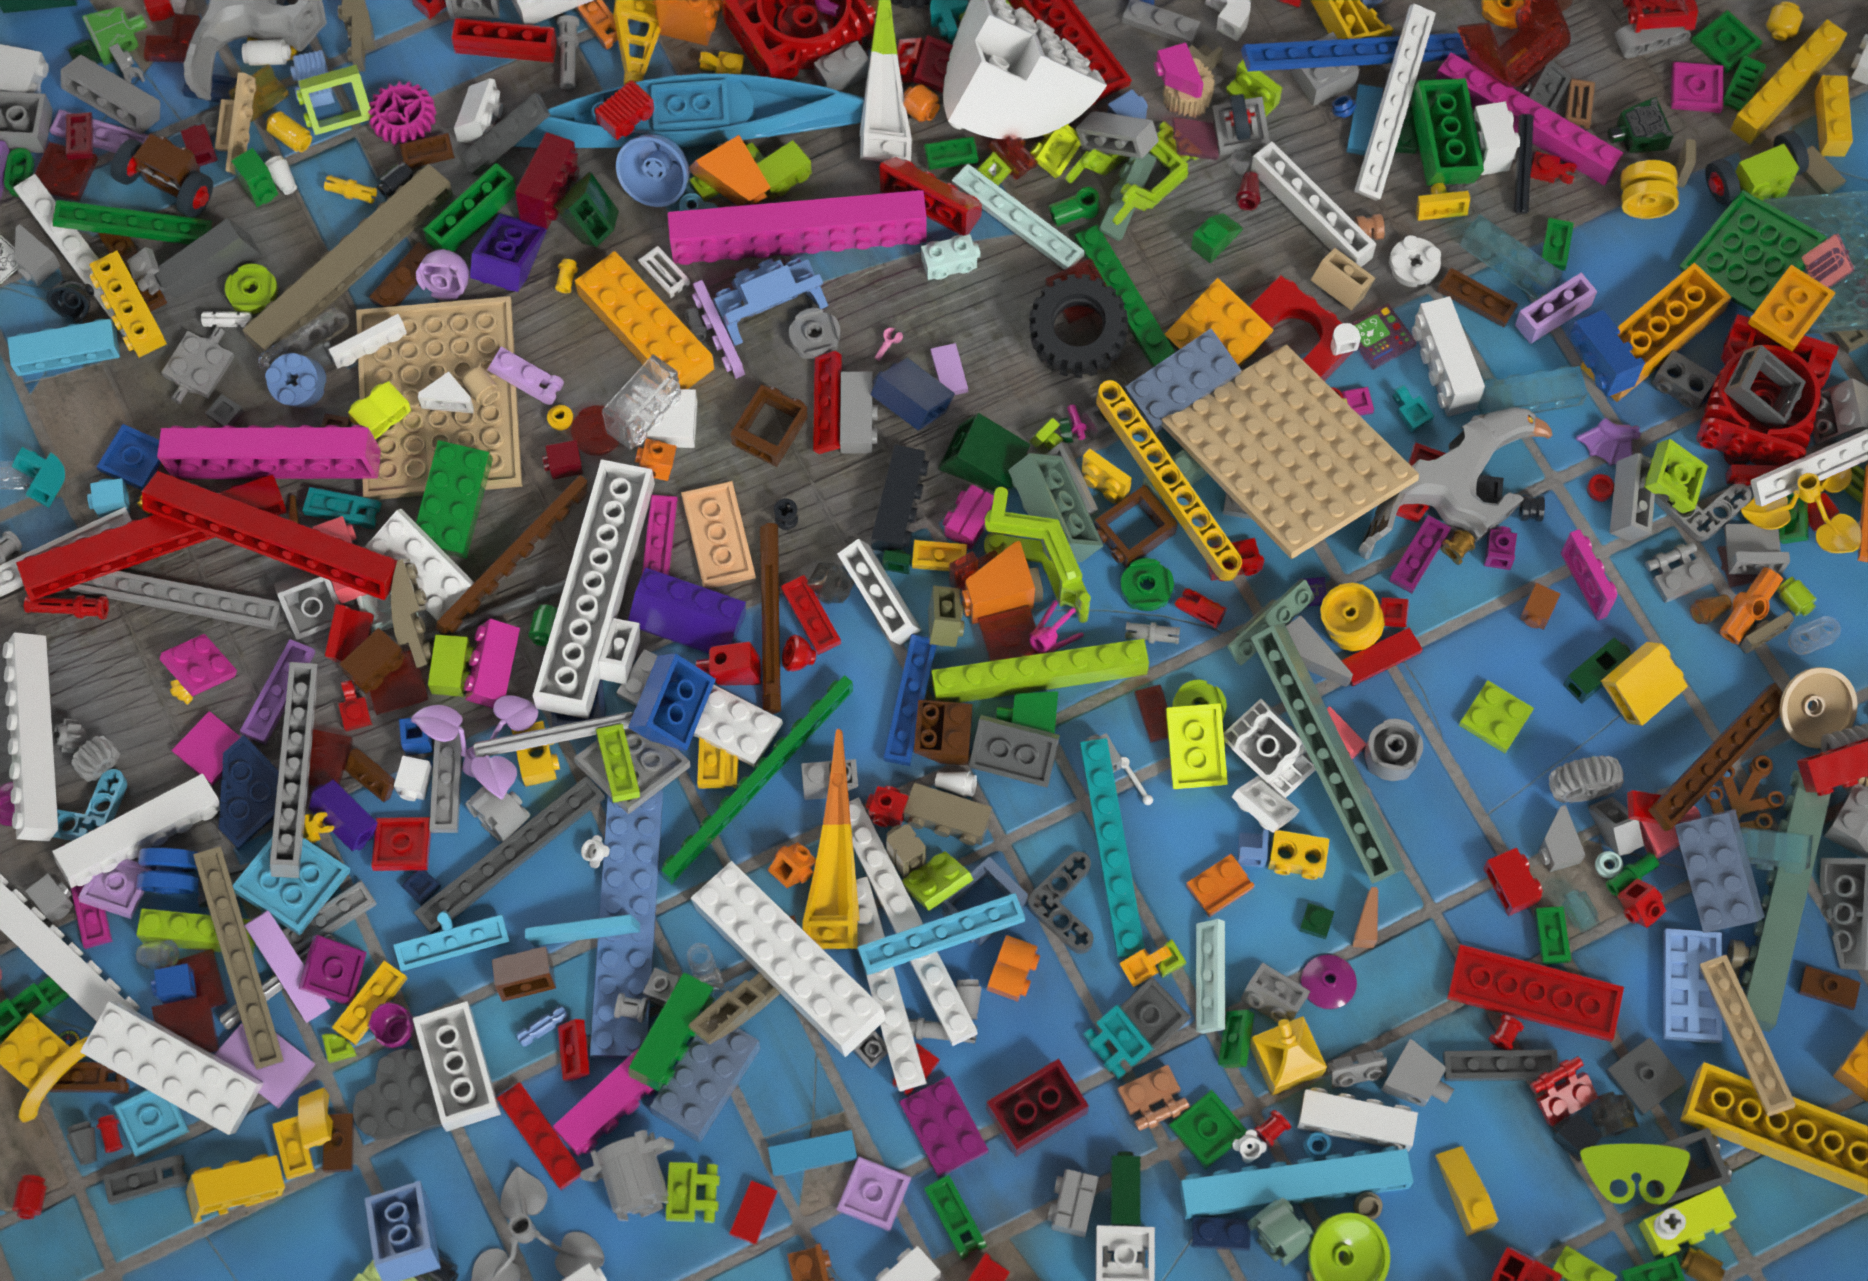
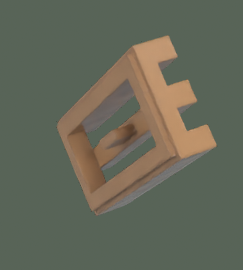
M1571 79L1568 85L1565 119L1577 126H1584V129H1589L1591 125L1595 82ZM1578 86L1575 117H1571L1574 88ZM1584 87H1588L1585 119H1582Z

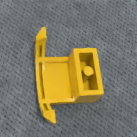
M31 1013L0 1045V1065L30 1090L19 1110V1119L22 1123L33 1120L37 1116L40 1104L49 1090L65 1072L86 1056L80 1051L89 1037L81 1039L70 1047Z

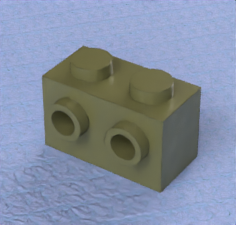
M933 586L928 608L929 644L956 647L958 636L963 637L964 621H961L963 604H960L959 588Z

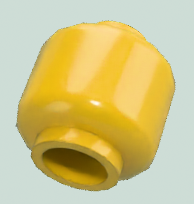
M1784 1L1771 9L1766 28L1772 33L1771 36L1774 39L1785 41L1786 38H1793L1798 34L1803 20V14L1799 10V6Z

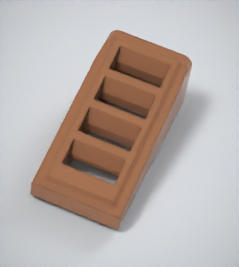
M1371 887L1368 892L1352 947H1375L1378 931L1377 887Z

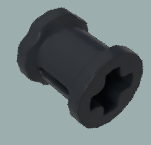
M788 498L780 499L774 505L775 522L782 530H790L798 524V508L793 500Z

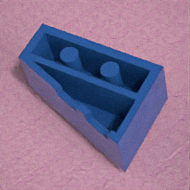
M1602 310L1576 320L1571 331V340L1581 350L1586 367L1591 368L1597 387L1603 390L1606 397L1634 387L1645 362L1642 358L1636 359L1630 352L1633 348L1629 342H1622L1618 337L1620 330L1606 312Z

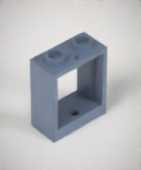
M988 857L971 873L974 879L972 882L941 902V909L943 910L941 913L944 917L958 913L959 911L954 905L985 877L1005 896L1016 893L1021 908L1027 903L1028 894L996 862ZM995 932L970 940L969 942L973 943L975 941L981 946Z

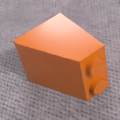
M739 135L697 159L689 166L690 173L737 206L759 203L767 197L765 192L771 188Z
M1020 541L1014 542L965 580V590L962 591L963 601L961 603L963 604L965 617L970 616L972 624L1034 609L1035 586Z

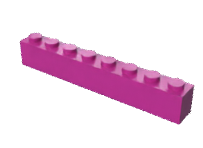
M1450 53L1438 69L1435 80L1466 79L1471 106L1474 110L1476 106L1506 102L1508 111H1512L1514 132L1518 133L1519 116L1521 114H1531L1534 117L1532 144L1553 156L1561 157L1560 160L1564 163L1576 164V170L1605 186L1618 168L1623 155L1622 151L1455 54Z

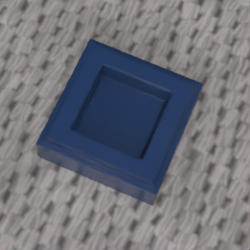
M417 870L401 887L422 906L441 888V885L425 870Z

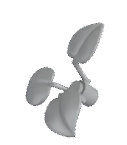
M517 1167L509 1176L500 1200L501 1210L506 1218L510 1220L509 1230L513 1235L510 1239V1256L508 1258L506 1252L501 1249H489L483 1252L474 1264L471 1281H519L521 1270L512 1262L516 1257L517 1243H529L534 1238H538L554 1251L559 1252L555 1259V1266L565 1278L589 1263L594 1270L600 1268L605 1262V1257L600 1245L585 1233L571 1232L566 1234L562 1240V1247H559L540 1234L539 1231H536V1227L528 1215H537L544 1209L548 1198L547 1190L537 1178L528 1174L522 1168Z

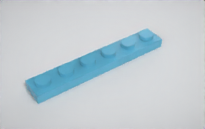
M1016 893L861 945L857 947L858 953L868 976L1025 922V916Z

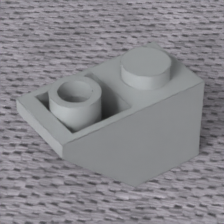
M856 759L845 760L848 791L858 787ZM832 761L802 764L805 800L827 798Z

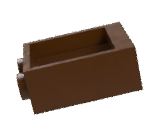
M761 384L730 433L732 445L778 467L808 418L807 406L797 398L791 399L783 395L775 387L770 386L768 388ZM764 404L795 418L778 446L748 432Z
M1143 485L1095 519L1094 526L1102 543H1105L1110 549L1113 559L1117 563H1122L1127 569L1132 562L1141 559L1175 535L1178 523L1151 491ZM1138 504L1157 526L1158 530L1129 550L1108 524Z

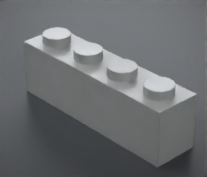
M80 55L61 69V88L138 134L141 135L160 120V101L99 66L94 61Z

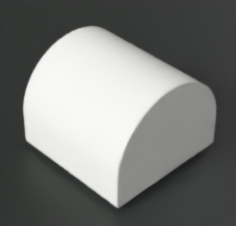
M1343 323L1335 328L1331 341L1333 355L1348 353L1358 349L1361 336L1354 325Z

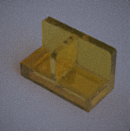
M269 64L251 75L256 80V92L253 96V116L250 123L289 96L287 89L275 77L273 69ZM236 87L229 91L231 100H235Z

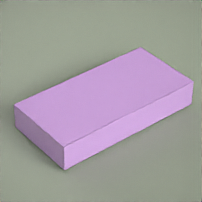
M956 343L932 348L931 356L938 381L953 391L955 395L967 393L968 386Z

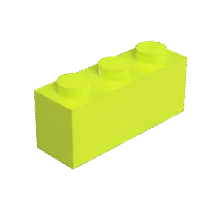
M1718 1186L1671 1207L1679 1210L1686 1220L1685 1228L1675 1238L1665 1240L1660 1238L1654 1231V1221L1664 1211L1644 1219L1638 1226L1654 1257L1662 1253L1664 1257H1668L1680 1251L1679 1245L1689 1242L1690 1246L1705 1240L1704 1234L1714 1230L1717 1235L1730 1229V1222L1737 1216L1721 1186ZM1669 1219L1664 1222L1670 1225L1671 1230L1675 1227L1674 1224H1670Z

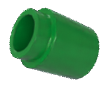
M540 605L538 610L534 611L528 634L534 644L547 646L557 608L550 605Z

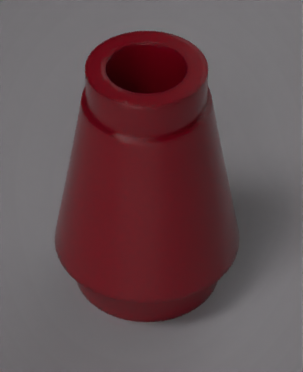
M1246 172L1243 175L1236 195L1238 206L1243 210H1254L1261 202L1258 175L1254 172Z

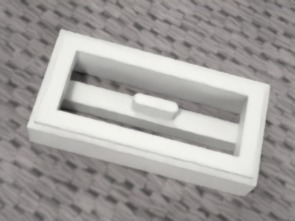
M656 246L638 260L641 268L670 299L675 296V292L679 293L682 291V287L690 285V279L659 246ZM655 255L680 279L679 282L654 258ZM647 261H649L660 272V274L672 285V287H670L657 274V272L647 263Z

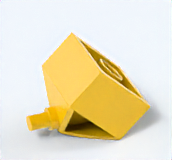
M1304 1016L1290 1022L1287 1019H1282L1278 1022L1277 1027L1251 1038L1250 1049L1272 1096L1324 1075L1327 1066Z

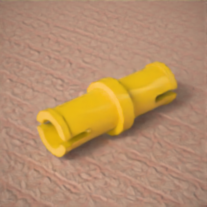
M328 175L326 180L330 181V183L324 182L325 191L344 195L349 200L355 198L373 204L375 199L371 198V196L377 197L376 188L357 184V181L352 179L347 181Z

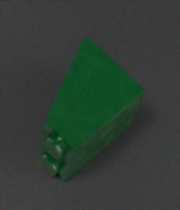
M978 412L958 425L938 469L994 492L998 487H1004L1007 490L1013 489L1012 478L1008 470L1028 455L1027 452L1031 444Z

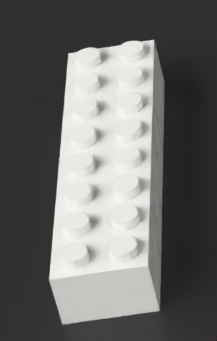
M732 861L691 897L696 911L760 972L844 1057L853 1051L886 1019L883 1007Z

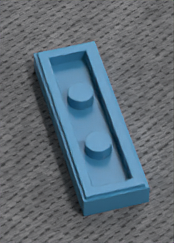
M1358 85L1355 101L1357 107L1354 109L1347 147L1348 153L1366 154L1382 100L1383 88Z
M852 1130L768 1147L774 1177L857 1160Z

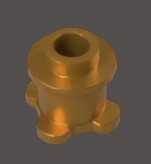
M1456 530L1450 540L1445 539L1442 541L1441 551L1450 557L1455 564L1460 565L1463 562L1462 558L1468 551L1475 549V539L1466 530Z

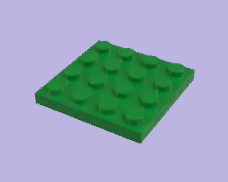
M1742 190L1679 265L1681 272H1684L1693 263L1697 264L1732 297L1731 301L1754 314L1790 265L1803 272L1807 267L1803 256L1824 243L1827 237Z

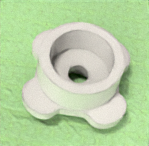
M598 835L587 840L581 850L583 859L590 861V867L598 868L600 862L610 852L609 847L603 844L602 837Z
M1253 1129L1247 1130L1241 1139H1236L1233 1142L1234 1150L1241 1153L1242 1160L1246 1163H1251L1257 1159L1267 1148L1265 1142L1258 1139L1257 1132ZM1252 1144V1147L1247 1148V1145Z

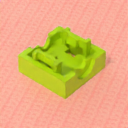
M1667 439L1657 443L1654 456L1651 458L1648 475L1645 478L1644 487L1654 494L1668 495V500L1673 503L1672 507L1682 514L1696 508L1708 465L1673 440ZM1666 465L1670 467L1667 473L1665 472Z

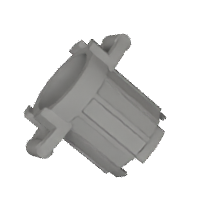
M646 1130L635 1132L634 1137L614 1142L597 1153L596 1150L592 1151L591 1156L594 1166L582 1170L580 1174L581 1179L597 1182L603 1178L612 1210L619 1221H628V1213H640L641 1217L653 1214L663 1209L662 1202L665 1204L669 1203L667 1199L669 1195L656 1156L667 1150H672L674 1141L664 1137L656 1139L654 1132L648 1136Z

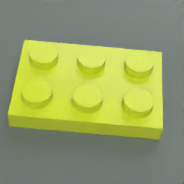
M1221 703L1166 708L1172 789L1228 785Z

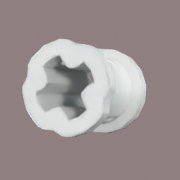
M1673 1208L1666 1209L1654 1221V1231L1662 1239H1673L1685 1228L1686 1220L1679 1210ZM1667 1219H1669L1670 1224L1675 1225L1672 1230L1669 1224L1664 1223Z

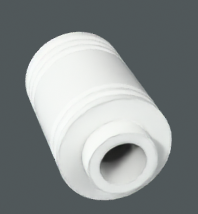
M284 39L250 40L242 45V57L244 63H248L250 66L285 65L287 59L291 58V49Z

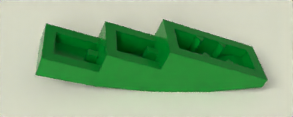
M49 976L38 985L35 983L31 984L12 1000L6 998L0 1003V1043L4 1042L30 1013L39 1020L70 997L69 994Z

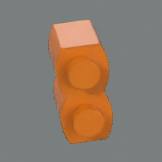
M1006 935L989 979L987 991L1017 1002L1021 995L1026 997L1031 981L1027 980V976L1030 970H1036L1041 956L1036 954L1038 946Z

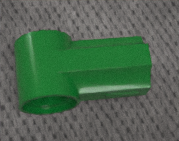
M1084 187L1079 190L1077 195L1049 205V211L1054 224L1058 227L1080 218L1092 219L1096 217L1100 210L1099 193L1092 187ZM1086 201H1091V202H1093V203L1090 204V205H1085V204H1083V203L1086 202Z

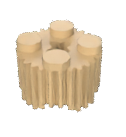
M1193 58L1204 83L1202 97L1195 98L1164 85L1163 97L1164 104H1166V108H1169V112H1178V115L1182 113L1183 116L1188 114L1196 118V115L1200 117L1201 113L1205 114L1206 107L1208 108L1209 104H1211L1215 80L1213 79L1214 75H1211L1212 71H1208V67H1204V64L1199 59Z

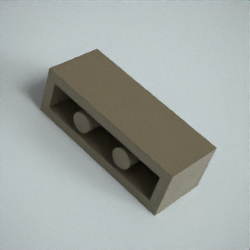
M917 783L913 785L904 810V821L911 827L916 829H923L925 827L934 830L933 832L941 837H949L950 835L960 838L959 840L962 843L971 846L975 844L982 845L992 817V807Z

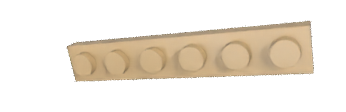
M1727 955L1701 963L1700 970L1767 1117L1794 1108L1795 1102Z

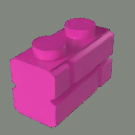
M970 485L967 491L962 490L957 497L956 505L958 506L955 511H949L944 518L945 536L955 542H959V544H967V548L970 550L973 549L985 529V517L988 511L992 510L994 495L984 492L974 485Z

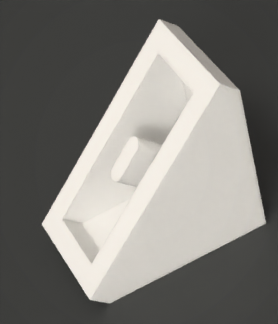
M450 372L444 374L418 394L422 409L464 413L474 412L471 397Z

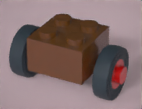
M150 133L144 143L134 139L126 140L116 151L111 163L110 172L114 180L124 185H130L142 174L145 183L177 198V210L187 217L194 218L200 215L209 203L213 192V180L200 172V167L196 163L193 152L185 147L179 148L173 145L170 140L163 136L159 138Z

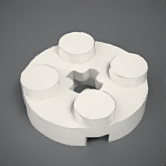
M1413 235L1407 236L1392 249L1389 258L1392 275L1405 286L1417 287L1418 284L1424 283L1427 285L1439 273L1441 252L1425 239L1417 238ZM1410 259H1419V262L1422 264H1416L1415 266L1410 265Z

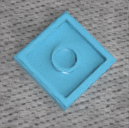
M145 1090L113 1106L137 1158L190 1132L179 1107L149 1090Z

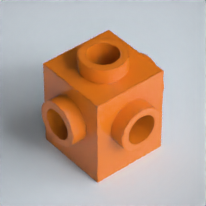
M646 438L644 447H638L635 463H639V467L652 469L654 478L668 481L677 446L663 443L660 440Z
M799 842L789 847L785 845L776 853L775 860L768 871L786 888H789L799 882L805 883L812 876L813 870L811 869L816 863V858Z

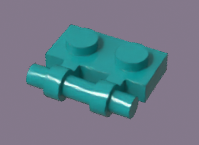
M1116 1005L1096 1022L1103 1031L1098 1036L1092 1028L1083 1034L1089 1042L1088 1047L1092 1052L1098 1053L1105 1062L1104 1067L1108 1072L1112 1071L1117 1079L1126 1074V1071L1120 1065L1124 1059L1130 1066L1134 1067L1155 1049L1120 1005ZM1108 1040H1110L1118 1050V1052L1115 1055H1113L1105 1046V1043Z

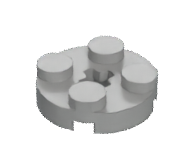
M819 308L806 309L795 316V320L789 327V339L793 349L798 352L801 358L815 359L817 356L838 349L841 334L840 325L835 316L832 314L830 316ZM812 329L822 332L817 338L809 336Z

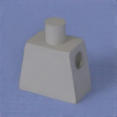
M1410 1039L1381 1091L1425 1107L1431 1095L1447 1103L1454 1088L1440 1081L1446 1067Z

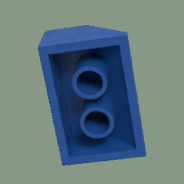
M676 653L657 656L628 728L647 740L687 751L716 679Z

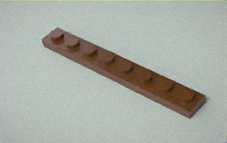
M579 475L444 613L436 624V630L441 635H447L449 631L454 633L463 623L462 618L468 612L472 614L481 604L480 600L484 595H491L499 586L498 581L504 575L508 577L517 567L516 563L520 558L526 559L535 549L533 545L539 539L543 541L549 536L553 530L551 527L557 520L562 522L570 513L569 508L574 503L579 504L588 494V481L583 476Z
M1775 682L1768 685L1648 809L1664 831L1672 829L1780 716V702L1783 692Z

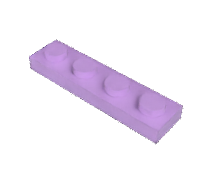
M703 280L693 283L695 294H692V298L697 309L703 308L705 314L702 315V319L707 330L712 328L715 334L711 338L717 351L722 349L725 355L721 359L726 371L732 370L735 379L744 376L742 363Z

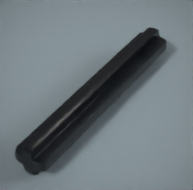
M1521 114L1519 116L1518 135L1520 146L1517 147L1514 212L1516 214H1527L1529 212L1534 117L1531 114Z

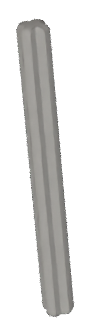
M633 713L615 714L475 742L473 746L476 758L484 757L485 755L493 756L596 735V729L618 724H623L624 729H628Z

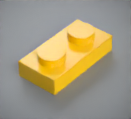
M914 540L912 568L965 573L967 544Z
M298 1116L272 1124L286 1179L289 1180L315 1172L310 1148L305 1150L302 1145Z

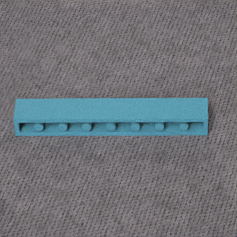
M1391 1146L1381 1149L1382 1152L1371 1154L1370 1150H1362L1353 1153L1354 1156L1345 1158H1343L1342 1154H1333L1326 1156V1160L1315 1162L1314 1158H1305L1298 1160V1164L1287 1165L1286 1162H1276L1270 1164V1168L1258 1169V1166H1248L1242 1168V1172L1230 1173V1170H1219L1214 1172L1213 1176L1202 1177V1174L1187 1175L1185 1180H1181L1179 1186L1185 1220L1193 1219V1217H1210L1266 1208L1274 1200L1279 1201L1282 1197L1291 1205L1353 1197L1367 1191L1381 1193L1410 1189L1414 1182L1407 1149L1399 1150L1398 1146Z

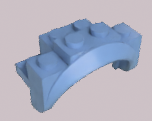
M800 258L788 262L786 266H783L781 260L774 262L773 259H768L758 264L759 269L750 272L748 268L736 273V278L731 282L733 291L730 288H726L716 293L717 298H714L712 302L733 346L743 343L737 326V322L740 319L759 314L794 299L803 292L818 305L820 310L828 307V303L821 290L823 285L820 274H814L808 259L801 262Z

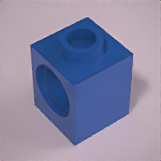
M188 963L154 970L155 979L151 980L152 993L163 1004L197 998L194 971Z

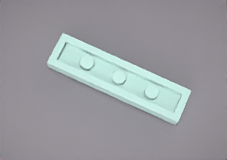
M1220 919L1196 924V1032L1203 1034L1225 1029V921Z

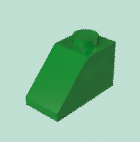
M1224 213L1209 217L1193 234L1191 249L1211 264L1240 234L1243 227Z

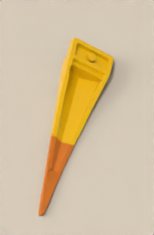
M837 729L823 826L803 917V931L822 949H857V921H860L843 732L841 729Z

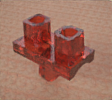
M1008 136L1006 139L991 141L989 144L990 149L1012 170L1010 175L1015 180L1025 176L1029 170L1037 166L1038 161L1024 147L1025 140L1022 137L1013 139L1011 136Z

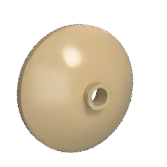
M1814 667L1804 670L1789 682L1783 692L1780 702L1782 725L1787 734L1797 743L1811 748H1821V738L1824 734H1832L1835 731L1852 728L1858 708L1856 692L1851 682L1836 670L1825 667ZM1812 701V707L1808 709V703Z

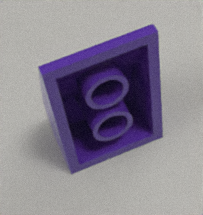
M499 213L472 252L470 278L479 280L482 283L499 286L506 290L519 292L528 278L547 229Z

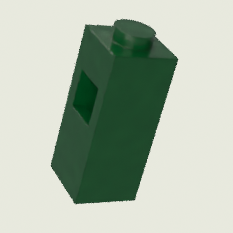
M1615 637L1612 638L1571 672L1563 685L1583 704L1603 687L1601 680L1632 655L1629 647L1625 643L1619 642Z
M1129 1151L1117 1152V1155H1112L1110 1161V1226L1140 1227V1156H1134V1153Z

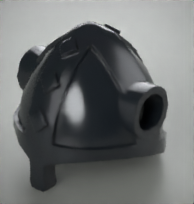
M62 280L47 293L46 299L49 306L58 315L71 320L73 323H79L90 309V297L94 296V290L90 284L84 285L73 280Z

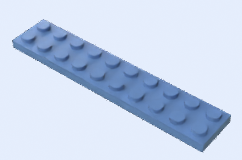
M663 790L658 791L630 814H627L616 802L613 803L612 798L608 795L604 845L609 847L610 852L607 857L603 858L599 918L631 914L640 923V932L598 938L590 1048L591 1058L627 1059L634 1051L640 1049L649 1033L651 1005L649 1000L643 1023H639L637 1019L624 1016L615 1018L614 1012L619 993H624L625 997L640 1000L643 997L646 998L643 991L653 972Z

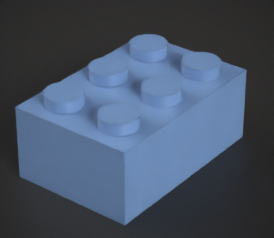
M420 1181L365 1198L374 1266L382 1281H402L441 1268L430 1200Z

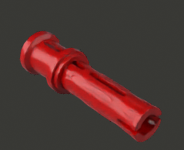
M78 595L74 599L41 597L32 601L26 596L24 610L26 613L74 614L75 617L83 619L85 616H94L105 620L109 612V601L107 596L86 598L84 595Z

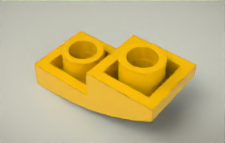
M324 1087L300 1096L298 1100L299 1129L302 1145L305 1150L331 1140L333 1121L328 1115L329 1094Z

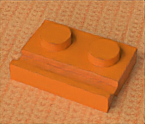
M1232 854L1186 883V887L1199 905L1206 911L1208 917L1225 908L1255 886Z

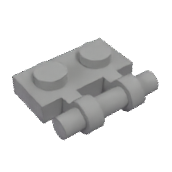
M1694 542L1686 545H1677L1674 547V550L1665 554L1662 552L1653 556V559L1645 562L1648 571L1658 569L1660 575L1654 577L1653 583L1665 603L1707 586L1714 580L1702 557L1693 561L1689 557L1690 554L1697 552ZM1678 560L1681 566L1671 570L1668 563Z

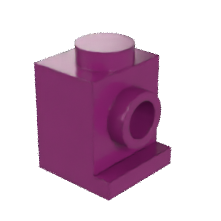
M1498 526L1495 530L1491 529L1487 537L1484 566L1511 570L1515 560L1517 533H1512L1511 529L1505 526Z

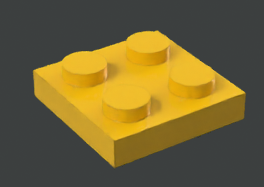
M1089 448L1083 455L1081 471L1087 486L1092 489H1098L1109 502L1118 504L1130 495L1132 478Z

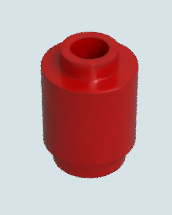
M23 1175L22 1180L18 1182L12 1210L17 1212V1217L31 1220L34 1219V1216L41 1215L47 1189L43 1177Z

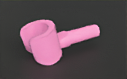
M887 328L884 331L885 341L874 357L877 361L881 360L892 343L901 342L903 338L901 332H898L894 339H892L891 334L895 328Z

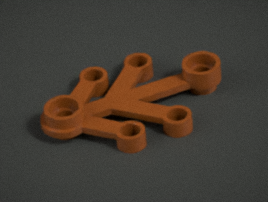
M1758 755L1750 762L1749 772L1751 775L1740 795L1733 780L1735 770L1732 766L1727 770L1730 773V777L1722 776L1719 779L1723 784L1731 809L1736 810L1738 821L1741 815L1769 808L1779 809L1785 801L1783 794L1778 791L1771 792L1768 797L1750 801L1760 780L1766 778L1773 769L1771 759L1765 755ZM1758 762H1764L1767 768H1761ZM1716 786L1711 787L1705 794V800L1710 804L1713 814L1724 812L1720 802L1723 798V792ZM1710 792L1716 793L1718 799L1711 798ZM1771 797L1778 798L1779 804L1773 803ZM1761 813L1755 820L1742 822L1739 825L1742 834L1754 831L1765 832L1772 826L1773 820L1770 815ZM1759 819L1766 820L1768 825L1762 826L1759 823Z

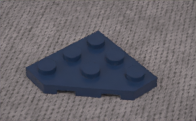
M242 735L223 752L219 830L238 850L275 817L279 771L245 735Z

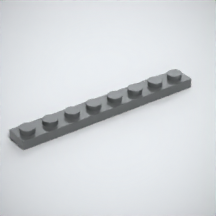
M588 776L584 777L414 912L415 916L431 934L438 932L442 928L441 923L437 919L441 911H448L451 920H453L604 800V794Z

